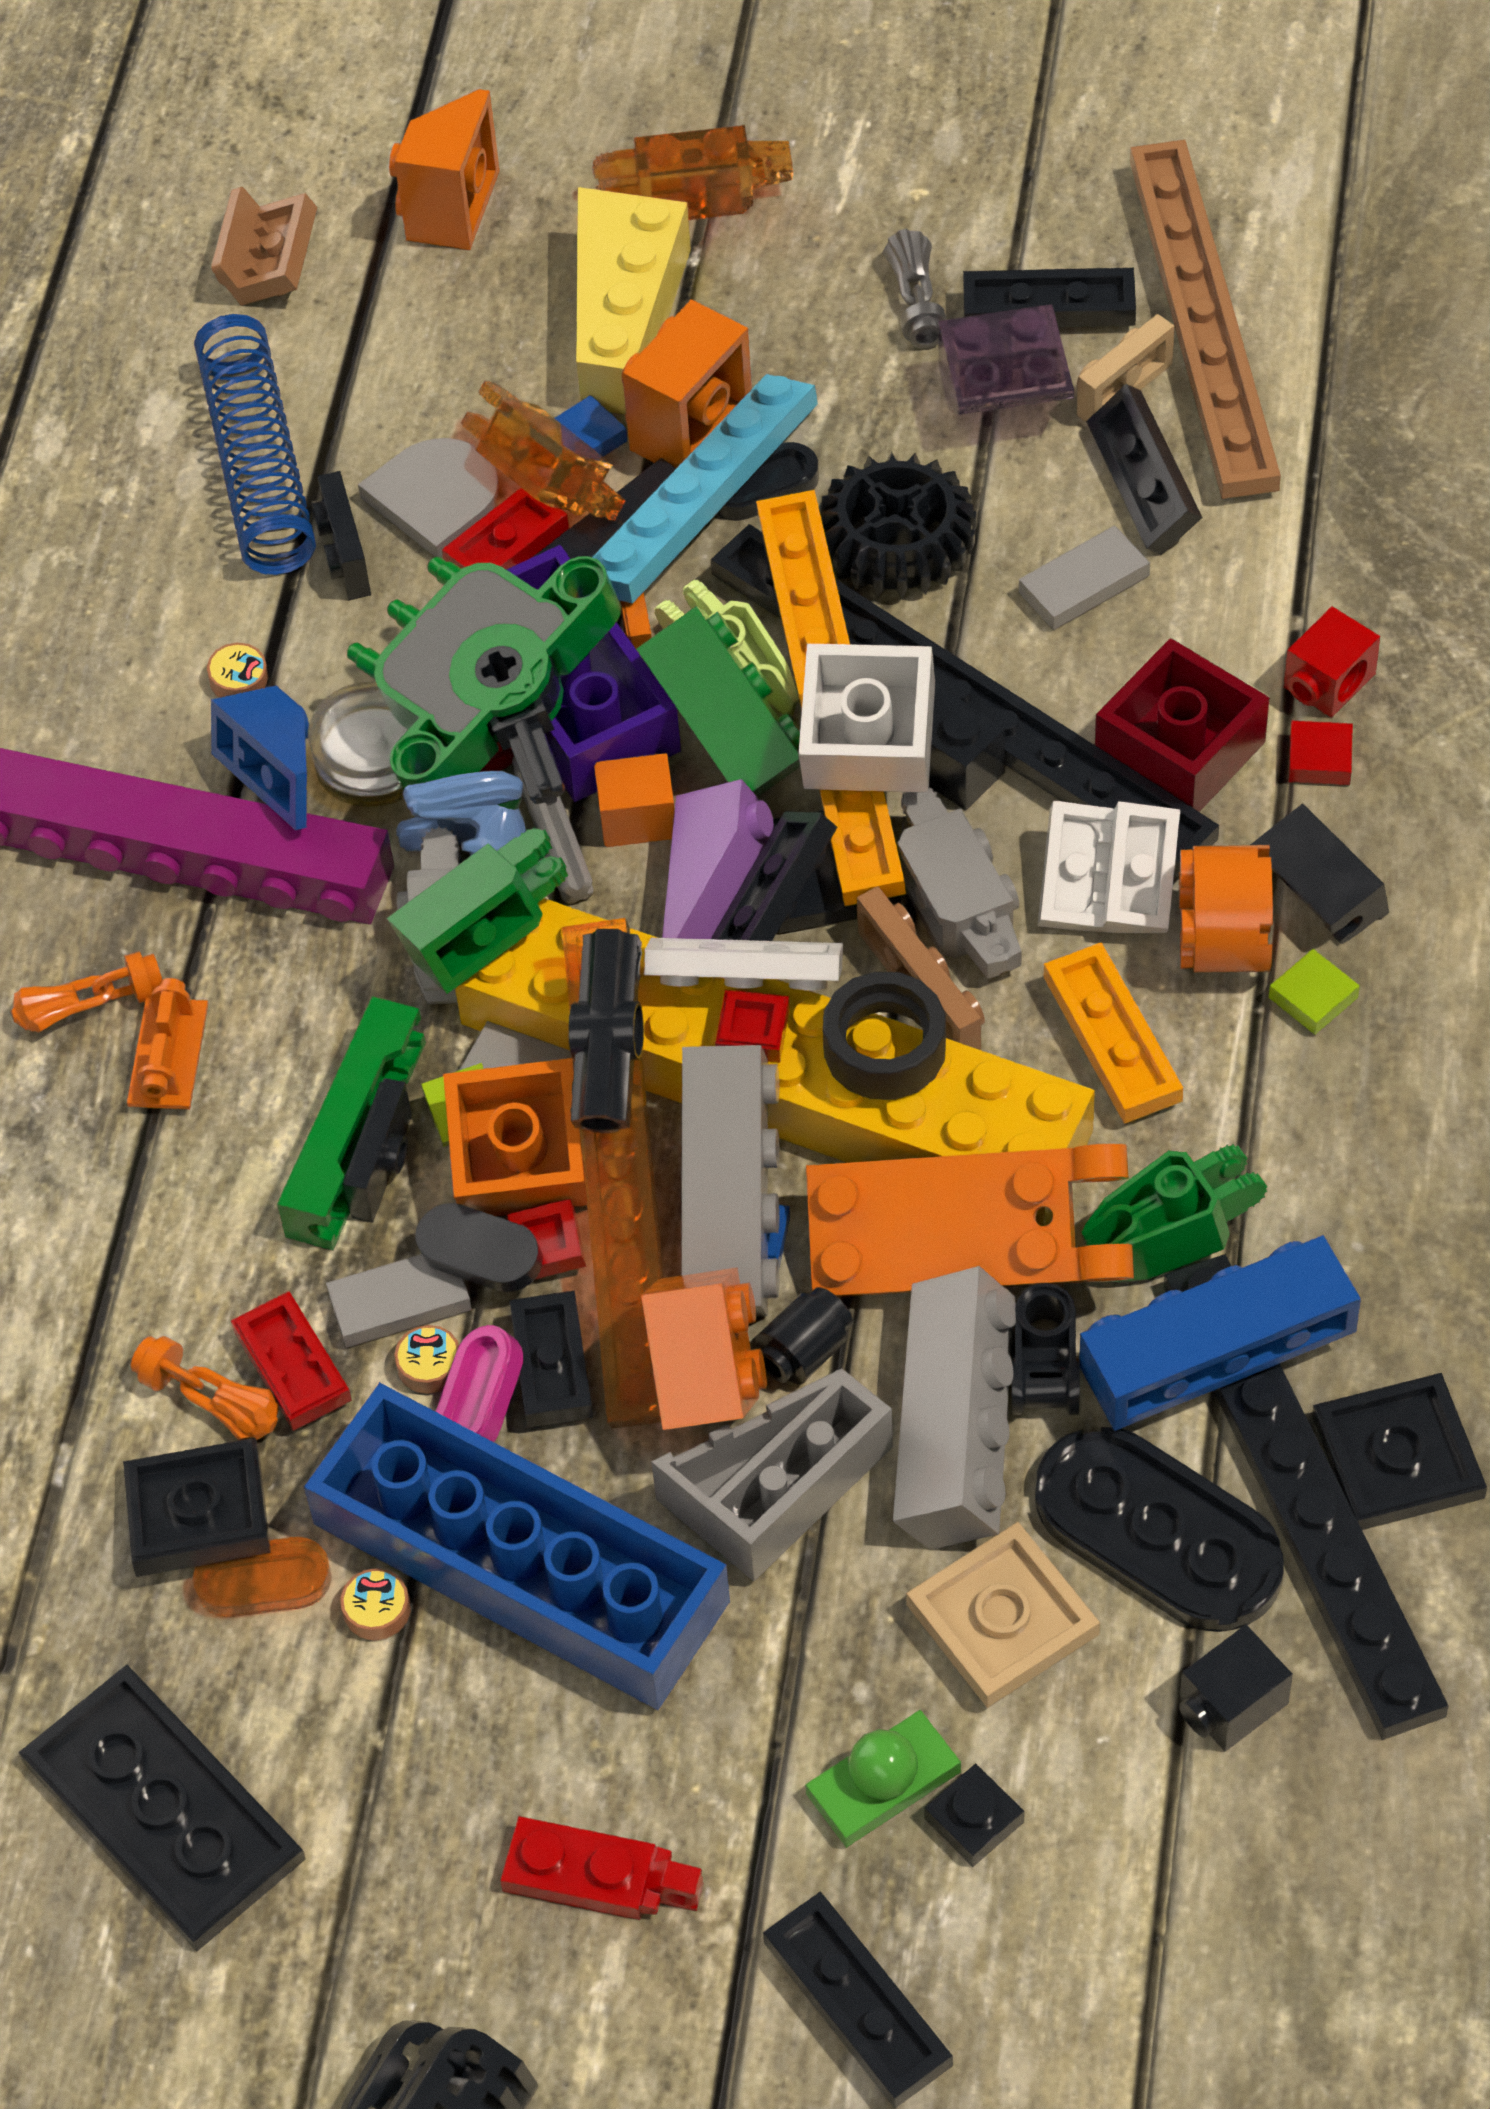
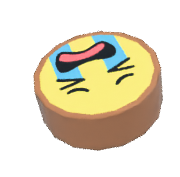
M238 642L226 644L215 650L207 664L211 690L219 698L265 688L267 684L268 672L265 657L258 648L250 644Z
M433 1325L415 1327L404 1334L397 1343L394 1354L398 1375L404 1385L418 1393L432 1394L443 1391L459 1347L457 1339L448 1330Z
M380 1568L364 1570L354 1575L344 1586L340 1597L344 1621L350 1631L360 1638L368 1640L387 1639L395 1635L407 1623L411 1612L408 1590L402 1579L393 1572Z

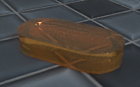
M290 1537L270 1540L271 1553L196 1566L193 1573V1584L201 1605L211 1614L220 1617H236L305 1608L318 1602L330 1587L332 1573L327 1554L318 1543L308 1538Z

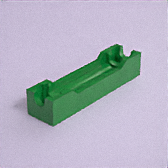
M374 996L371 997L277 1203L285 1238L334 1250L350 1214L343 1181L380 1082H383L384 1078L408 1084L426 1044L424 1033L412 1030L414 1026L419 1025L421 1020L419 1008Z

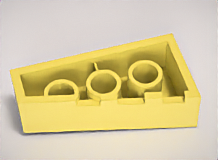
M578 187L576 363L581 401L591 395L607 411L626 415L622 383L623 369L632 355L641 353L657 336L664 321L669 318L691 251L687 202Z

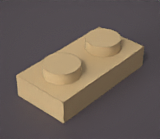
M1156 314L1139 329L1133 328L1127 332L1120 343L1101 359L1089 362L1083 368L1077 380V416L1086 422L1125 384L1141 390L1168 369L1173 363L1175 326L1159 314Z

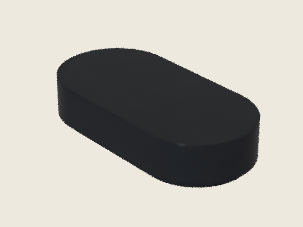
M781 443L716 514L727 520H746L758 515L756 501L814 490L819 481V464L816 454L812 449L800 443Z
M446 1203L432 1208L421 1218L416 1229L417 1246L423 1258L431 1267L497 1291L514 1292L525 1288L536 1279L542 1267L543 1257L535 1236L529 1229L520 1224L461 1204Z

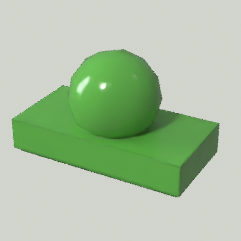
M918 1710L889 1730L877 1729L864 1734L853 1746L850 1756L805 1784L806 1795L847 1848L961 1773V1761L924 1713Z

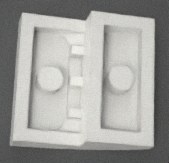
M1053 801L1049 811L1037 926L1109 933H1167L1169 929L1180 810L1119 801L1115 809Z

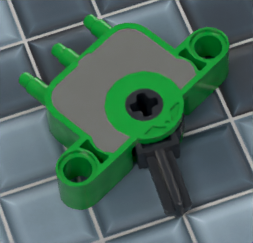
M578 556L562 564L537 590L508 570L493 563H475L462 569L456 564L447 562L440 557L432 558L427 565L428 572L436 577L443 587L421 610H418L413 605H407L399 599L389 603L387 607L388 615L396 620L403 630L388 644L382 653L379 654L372 648H366L358 642L351 644L347 649V658L354 662L358 669L376 681L377 687L393 717L407 729L406 733L396 742L391 750L389 759L391 768L403 790L408 785L479 772L499 751L497 743L499 742L503 751L511 748L530 800L534 804L546 803L547 805H552L557 802V797L565 792L563 779L546 737V733L555 730L552 721L562 704L564 690L559 675L570 674L609 632L620 617L621 606L606 569L595 558Z

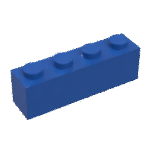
M1324 1235L1305 1243L1300 1241L1289 1242L1273 1251L1268 1258L1243 1268L1235 1265L1222 1269L1208 1282L1184 1292L1180 1290L1165 1292L1152 1300L1147 1307L1122 1317L1115 1314L1099 1319L1087 1331L1080 1333V1369L1113 1430L1116 1431L1357 1332L1361 1298Z

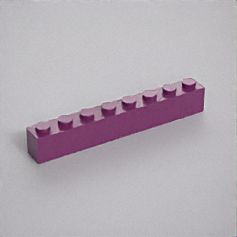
M0 748V846L5 845L33 851L47 859H58L61 857L84 862L103 871L113 872L121 870L144 875L162 884L176 882L204 888L218 896L228 897L236 895L259 900L278 909L296 908L319 913L338 922L351 920L370 925L395 867L389 833L385 829L307 813V828L294 830L267 804Z

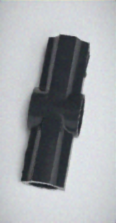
M596 929L593 933L583 935L579 1001L572 1003L569 1015V1047L572 1059L575 1060L572 1083V1108L570 1110L571 1122L575 1128L590 1130L593 1133H617L621 1129L630 1128L634 1060H640L643 1051L644 1019L642 1006L638 1001L642 942L637 934L626 933L620 929Z

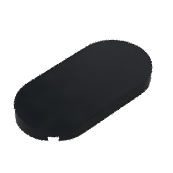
M1101 1427V1432L1091 1431L1083 1434L1082 1429L1060 1438L1043 1456L1037 1470L1035 1504L1039 1518L1049 1534L1064 1547L1174 1619L1199 1630L1230 1631L1258 1620L1276 1601L1283 1582L1284 1558L1280 1549V1540L1271 1523L1258 1511L1146 1439L1122 1428L1114 1431L1112 1427Z

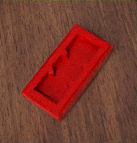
M290 1291L231 1320L236 1337L266 1387L271 1390L275 1401L279 1404V1409L293 1431L352 1401L348 1386Z

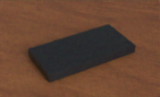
M128 1664L18 1752L26 1767L196 1951H199L306 1860L303 1849Z

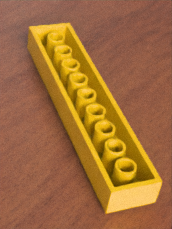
M546 898L537 903L543 915L536 929L455 988L462 1025L482 1031L486 1022L489 1021L570 1050L569 1015L572 1003L579 1001L583 935L593 933L596 929H620L626 933L637 934L642 942L638 1001L641 1003L643 1011L644 1042L640 1060H634L633 1086L682 1103V1047L715 1046L725 990L789 996L790 1011L781 1062L768 1061V1064H777L779 1071V1102L777 1104H768V1129H778L779 1138L846 1163L1074 1148L1087 1145L1093 1133L1095 1090L947 1038L945 1061L936 1078L919 1092L895 1100L869 1099L850 1092L832 1076L824 1058L823 1016L824 1010L831 999L830 997L809 990L790 988L789 983L778 979H763V986L756 988L728 987L724 984L723 977H699V983L692 986L661 984L660 976L644 975L645 948L651 938L657 937ZM871 1014L860 1018L847 1029L846 1041L857 1053L870 1058L893 1059L906 1055L919 1046L923 1041V1030L878 1014ZM1043 1207L1037 1211L1036 1221L1040 1226L1049 1225L1053 1213L1050 1208Z

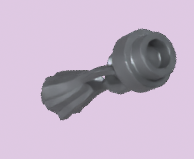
M905 228L888 238V243L882 254L895 272L902 298L907 304L911 305L902 313L900 318L903 336L917 348H931L942 341L948 326L943 307L937 303L929 302L933 294L929 277V260L932 244L921 231H911ZM920 281L921 286L919 284L915 285L912 295L909 283Z

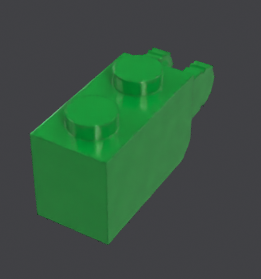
M535 827L531 830L527 829L526 832L521 833L519 837L513 838L497 851L489 843L387 918L413 962L446 994L450 993L539 926L543 913L537 903L552 893L555 887L561 886L560 884L565 882V878L568 877L567 867L561 857L557 858L551 855L546 858L544 857L552 849L551 839L545 829L541 830Z

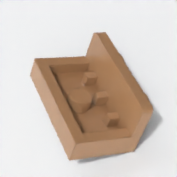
M241 186L231 190L211 268L219 283L228 289L241 306L273 296H282L297 290L317 211V206L306 193L259 206L244 187Z

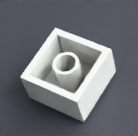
M807 644L799 741V761L804 789L928 793L935 694L932 647Z

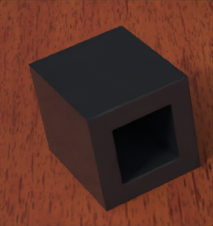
M1245 1624L1182 1672L1179 1700L1181 1714L1195 1733L1203 1738L1210 1735L1226 1752L1289 1704L1293 1673Z

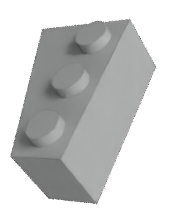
M842 1368L766 1405L767 1412L731 1429L727 1424L710 1432L708 1441L675 1457L669 1452L651 1461L656 1500L752 1581H755L893 1448L892 1408Z

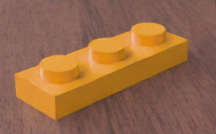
M1102 942L1044 963V980L1123 1123H1128L1183 1102V1086Z

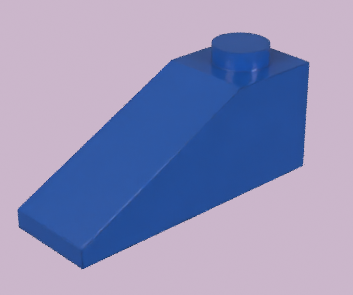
M277 685L211 699V754L294 830L307 828L306 739L309 736V721L303 707L297 704Z

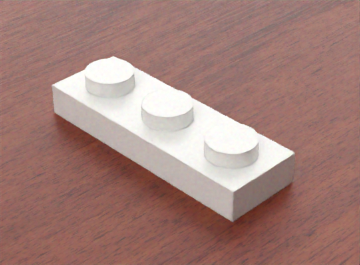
M651 938L645 948L644 975L660 976V983L669 986L697 985L699 977H723L724 984L733 988L763 986V979H789L790 988L821 990L827 988V981H839L842 971L843 943Z

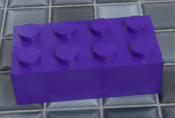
M558 545L507 570L538 590L570 557L563 547ZM616 622L570 674L559 675L564 690L562 704L552 721L555 730L546 733V737L563 779L565 789L574 802L597 792L594 768L597 762L665 753L670 757L681 752L677 707Z

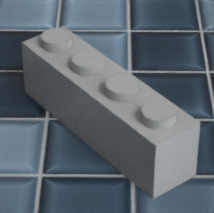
M761 1045L682 1047V1275L738 1267L740 1284L750 1282L752 1286L756 1317L768 1316V1298H778L780 1288L778 1259H768V1233L779 1232L780 1219L778 1194L768 1193V1168L779 1167L778 1129H768V1104H777L779 1102L778 1065L768 1064V1059Z
M980 1266L913 1283L911 1289L893 1522L929 1550L998 1535L1000 1529L1001 1506L1005 1501L1006 1495L1003 1468L1005 1445L1009 1440L1010 1433L1007 1408L1009 1385L1013 1380L1011 1347L1013 1326L1016 1323L1015 1296Z

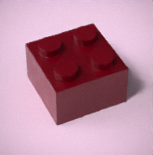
M1170 637L1096 713L1095 745L1200 812L1266 742L1270 697Z

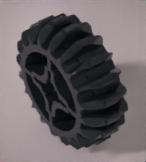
M891 451L886 462L881 463L868 456L864 469L847 465L843 479L831 480L828 495L822 496V502L819 505L831 564H833V569L836 571L838 579L851 577V582L856 591L867 585H872L878 598L886 589L896 590L901 599H903L909 588L916 587L926 595L931 581L947 585L951 571L963 570L966 555L972 554V548L975 544L974 529L977 528L976 511H974L968 487L960 486L956 471L942 473L938 460H934L925 466L921 465L916 453L908 461H898ZM864 516V524L855 529L853 526ZM938 521L940 526L933 533H930L929 526Z

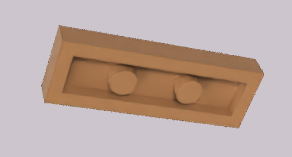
M878 886L858 896V934L888 972H900L921 980L937 994L945 1011L946 1038L981 1050V1025L985 1023V1017L978 1001L967 990L961 993L950 979L949 968L940 952L933 946L926 948L916 935L915 925L907 910L900 903L893 905Z

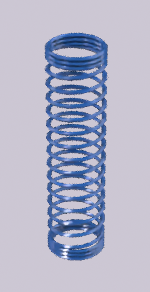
M229 314L219 316L207 322L197 332L194 346L200 366L201 378L203 379L202 382L206 393L207 405L209 406L210 418L212 419V427L215 433L228 498L231 502L230 507L234 516L233 520L237 530L236 534L242 561L249 569L261 574L278 575L288 573L303 566L313 556L316 542L312 525L309 523L310 516L309 511L306 509L307 504L303 495V486L299 481L300 474L299 469L296 467L297 462L296 456L293 454L294 449L290 440V431L286 426V414L283 412V401L280 399V389L277 386V376L274 372L266 330L257 319L248 315ZM234 326L247 327L256 331L261 337L259 339L253 336L237 335L225 338L211 346L205 354L203 353L204 345L210 337L226 328ZM251 340L259 343L257 349H237L227 352L215 360L208 358L216 348L227 342ZM252 353L241 360L220 362L226 357L235 354ZM264 358L263 364H260L259 362ZM252 367H258V369L246 375L235 377L222 376L224 374L241 373ZM263 369L267 372L266 378L262 376H254L259 374ZM218 379L229 381L221 387L215 385ZM245 380L261 381L259 384L247 389H226L234 383ZM265 383L271 386L269 391L258 389ZM212 389L217 390L215 394L212 393ZM221 393L234 394L224 401L217 398ZM264 394L261 398L252 402L230 403L233 399L243 395ZM269 396L274 399L272 405L268 403H260L266 400ZM224 406L236 407V409L228 414L221 412ZM253 407L267 408L265 411L252 416H233L241 410ZM271 410L277 413L275 418L262 417ZM219 416L223 417L221 421L218 419ZM228 419L240 421L230 428L224 425ZM270 421L267 425L257 429L236 430L247 423ZM275 423L280 426L278 432L266 430ZM222 429L227 431L224 435L221 433ZM231 433L243 434L242 437L235 441L227 439ZM257 435H273L271 438L258 443H240L246 438ZM278 437H280L283 440L281 446L277 444H268L270 442H273ZM225 443L229 444L227 449L224 447ZM234 447L248 448L238 455L230 452ZM260 449H276L264 456L243 457L249 452ZM280 451L286 453L284 460L281 458H270L277 455ZM228 456L233 458L231 462L227 460ZM238 460L251 462L241 469L233 466ZM262 463H279L266 470L247 471L252 466ZM283 465H287L290 468L288 473L273 472L280 469ZM231 470L236 472L234 476L230 474ZM241 474L254 475V477L244 483L236 480ZM269 476H282L281 479L271 483L250 484L255 480ZM287 478L293 481L291 487L275 486L284 482ZM234 484H236V485H238V486H240V487H239L237 490H235V489H234ZM244 488L259 489L247 497L240 494ZM285 490V492L274 497L254 498L265 492ZM290 492L296 495L294 501L278 500L287 496ZM237 498H240L243 501L240 504H238ZM247 502L263 503L252 510L243 508ZM288 504V506L277 511L257 512L262 508L272 505ZM293 506L299 509L297 515L281 514L290 510ZM241 512L246 514L243 518L240 516ZM251 515L264 517L252 524L247 522ZM282 528L298 530L283 539L261 540L255 538L261 533ZM302 532L307 536L304 543L298 548L286 553L264 554L249 547L251 541L259 544L273 545L292 540ZM249 553H251V554H253V555H255V556H257V557L270 558V559L288 557V556L293 555V554H295V553H298V554H296V555H294V556H292V557H290V558H288V559H284V560H279V561H274V562H272V561H261V560H258V559H256V558H253Z

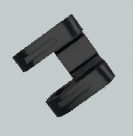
M404 2020L393 2025L382 2037L343 2101L341 2109H368L369 2107L375 2109H526L539 2086L523 2060L481 2031L464 2027H447L442 2029L430 2022ZM407 2044L420 2046L418 2053L420 2057L412 2070L408 2069L410 2061L402 2054Z

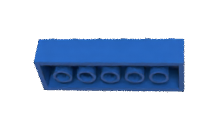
M380 1382L304 1486L313 1523L317 1527L656 1710L660 1709L730 1603L726 1564Z

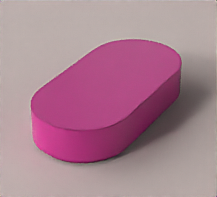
M494 1325L482 1326L470 1332L462 1340L456 1351L435 1412L495 1442L501 1430L523 1365V1351L519 1342L506 1331Z

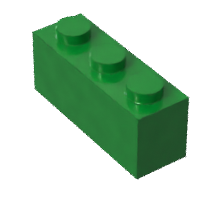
M695 606L639 646L637 651L726 780L732 782L742 779L758 797L800 767V727L788 712L778 717L765 697L774 692L753 662L743 667L731 647L739 641L721 614L717 611L709 617L704 610Z

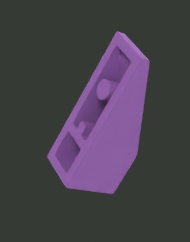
M742 779L676 796L662 938L711 939L767 843L768 837L771 836L774 823L768 805L763 800H759Z

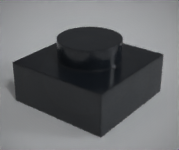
M976 1763L924 1807V1819L972 1867L1024 1823L1025 1811Z

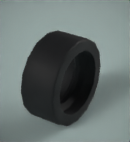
M875 971L852 978L832 995L823 1016L824 1058L832 1076L848 1091L869 1099L895 1100L915 1094L936 1078L942 1067L946 1051V1014L937 994L921 980L900 972ZM878 1012L897 1013L911 1018L922 1028L923 1041L906 1055L893 1059H873L857 1053L850 1047L846 1041L847 1029L862 1017Z

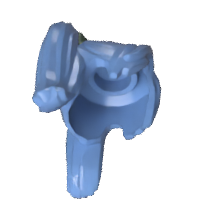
M485 771L455 775L406 786L403 792L407 808L415 817L401 821L398 824L396 835L398 836L400 847L405 848L406 851H421L422 837L426 836L425 832H430L431 828L437 829L439 826L441 829L446 827L448 831L452 830L453 835L457 837L458 845L462 846L463 851L469 852L470 856L488 843L496 851L513 838L519 837L521 833L526 832L524 819L519 809L523 798V782L519 777L503 771Z

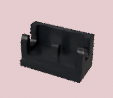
M1303 803L1250 844L1270 846L1269 857H1271L1272 871L1324 922V926L1340 944L1346 943L1375 920H1381L1389 913L1384 883Z

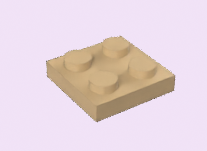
M1019 1522L1008 1527L906 1593L907 1607L987 1708L1100 1635V1622Z

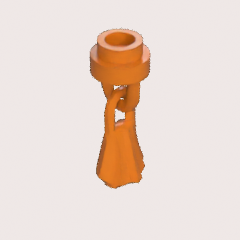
M140 951L124 956L126 967L105 973L104 975L89 976L57 986L23 987L14 993L13 1007L10 1011L13 1021L25 1030L39 1033L72 1014L103 1005L109 1000L134 994L138 1003H143L146 998L152 997L153 990L160 986L162 981L155 955L153 953L142 957ZM128 977L130 985L114 989L112 981ZM92 986L94 997L79 1001L76 991Z
M149 1336L137 1347L132 1357L131 1370L138 1374V1381L154 1391H160L167 1386L172 1378L180 1382V1391L184 1396L219 1419L238 1441L251 1438L258 1440L273 1432L278 1421L279 1404L275 1401L270 1389L233 1382L206 1367L194 1366L189 1370L182 1368L180 1363L183 1357V1347L166 1336L159 1337L158 1339ZM199 1378L218 1387L212 1399L196 1391L202 1390L205 1386Z

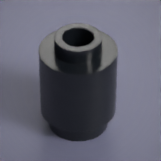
M816 1287L810 1294H799L756 1337L757 1347L761 1349L766 1373L780 1383H785L786 1381L795 1384L805 1383L847 1341V1331L853 1326V1318L845 1304L832 1292L822 1287Z

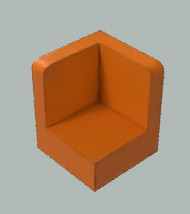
M667 753L597 762L594 768L604 845L606 847L672 839L675 808Z

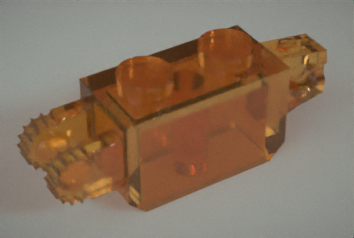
M745 125L634 137V149L601 153L600 156H596V160H593L592 165L594 178L598 179L599 185H596V190L687 202L688 220L743 214L753 206L752 190L793 179V163L789 141L747 140Z
M485 380L478 393L486 402L495 407L492 416L488 419L481 414L468 411L461 422L462 426L478 439L475 444V451L538 501L550 507L570 511L575 515L581 516L588 511L593 516L599 518L605 516L607 519L615 521L626 500L604 482L613 464L540 406L521 401L500 385Z

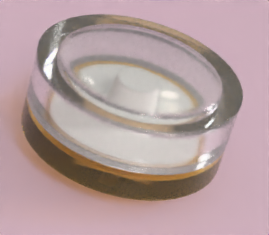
M376 681L348 685L329 695L313 713L308 728V740L317 779L322 787L338 800L362 807L384 806L404 799V790L391 768L389 759L392 748L406 733L407 729L392 715L377 687Z

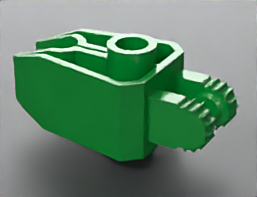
M1227 1144L1223 1148L1220 1147L1218 1151H1213L1193 1162L1187 1152L1168 1150L1105 1197L1086 1222L1081 1233L1086 1246L1132 1244L1134 1279L1116 1282L1148 1280L1224 1250L1230 1235L1227 1222L1248 1211L1249 1207H1255V1204L1260 1203V1200L1265 1198V1193L1268 1192L1266 1189L1268 1186L1258 1173L1246 1172L1244 1175L1240 1174L1245 1170L1244 1167L1248 1164L1246 1162L1248 1158L1238 1145L1232 1144L1228 1146Z

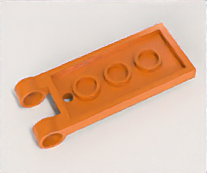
M1092 1144L1061 1149L806 1165L812 1291L816 1287H822L837 1297L911 1293L913 1283L977 1266L985 1270L1003 1287L1031 1286L1041 1283L1064 1284L1134 1279L1132 1244H1101L1075 1247L1072 1183L1110 1182L1129 1179L1126 1144ZM1043 1207L1050 1208L1053 1213V1220L1047 1226H1040L1036 1221V1213Z

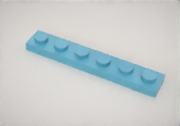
M766 374L592 557L604 565L619 600L633 604L818 405L815 385L790 380L784 376Z

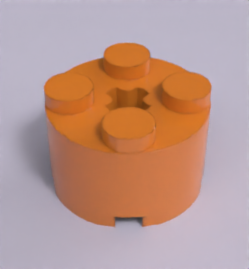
M1269 845L1193 846L1192 850H1180L1179 909H1182L1180 969L1193 968L1194 973L1271 971L1272 944H1268V934H1270L1271 925H1273V893Z

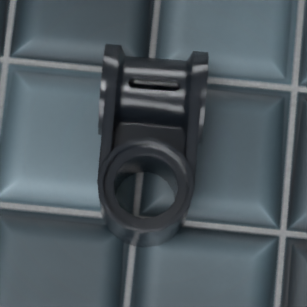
M1049 1283L1033 1285L1023 1291L1017 1299L1015 1308V1354H1012V1415H1022L1025 1408H1066L1069 1415H1079L1080 1362L1079 1355H1076V1309L1074 1301L1069 1293L1058 1285ZM1047 1319L1056 1322L1060 1326L1044 1331L1031 1326V1323L1036 1320Z

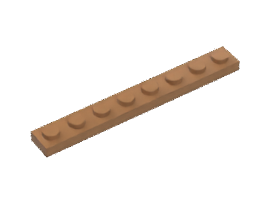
M1186 140L1131 147L1130 165L1221 498L1227 499L1280 491L1281 474Z

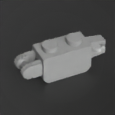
M928 788V793H902L901 808H903V814H906V816H903V833L898 841V851L900 853L905 890L940 954L953 958L968 954L987 979L1020 967L1022 951L1013 929V911L1019 908L1018 895L1010 877L1007 874L999 876L992 864V850L981 828L973 830L961 808L948 813L941 799L937 798V792H933V788Z

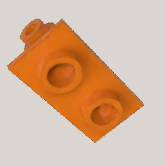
M175 978L163 979L160 986L153 990L152 997L145 1000L127 1098L128 1107L189 1110L191 1108L209 1003L208 1000H191L190 995L185 991L186 986L181 980Z

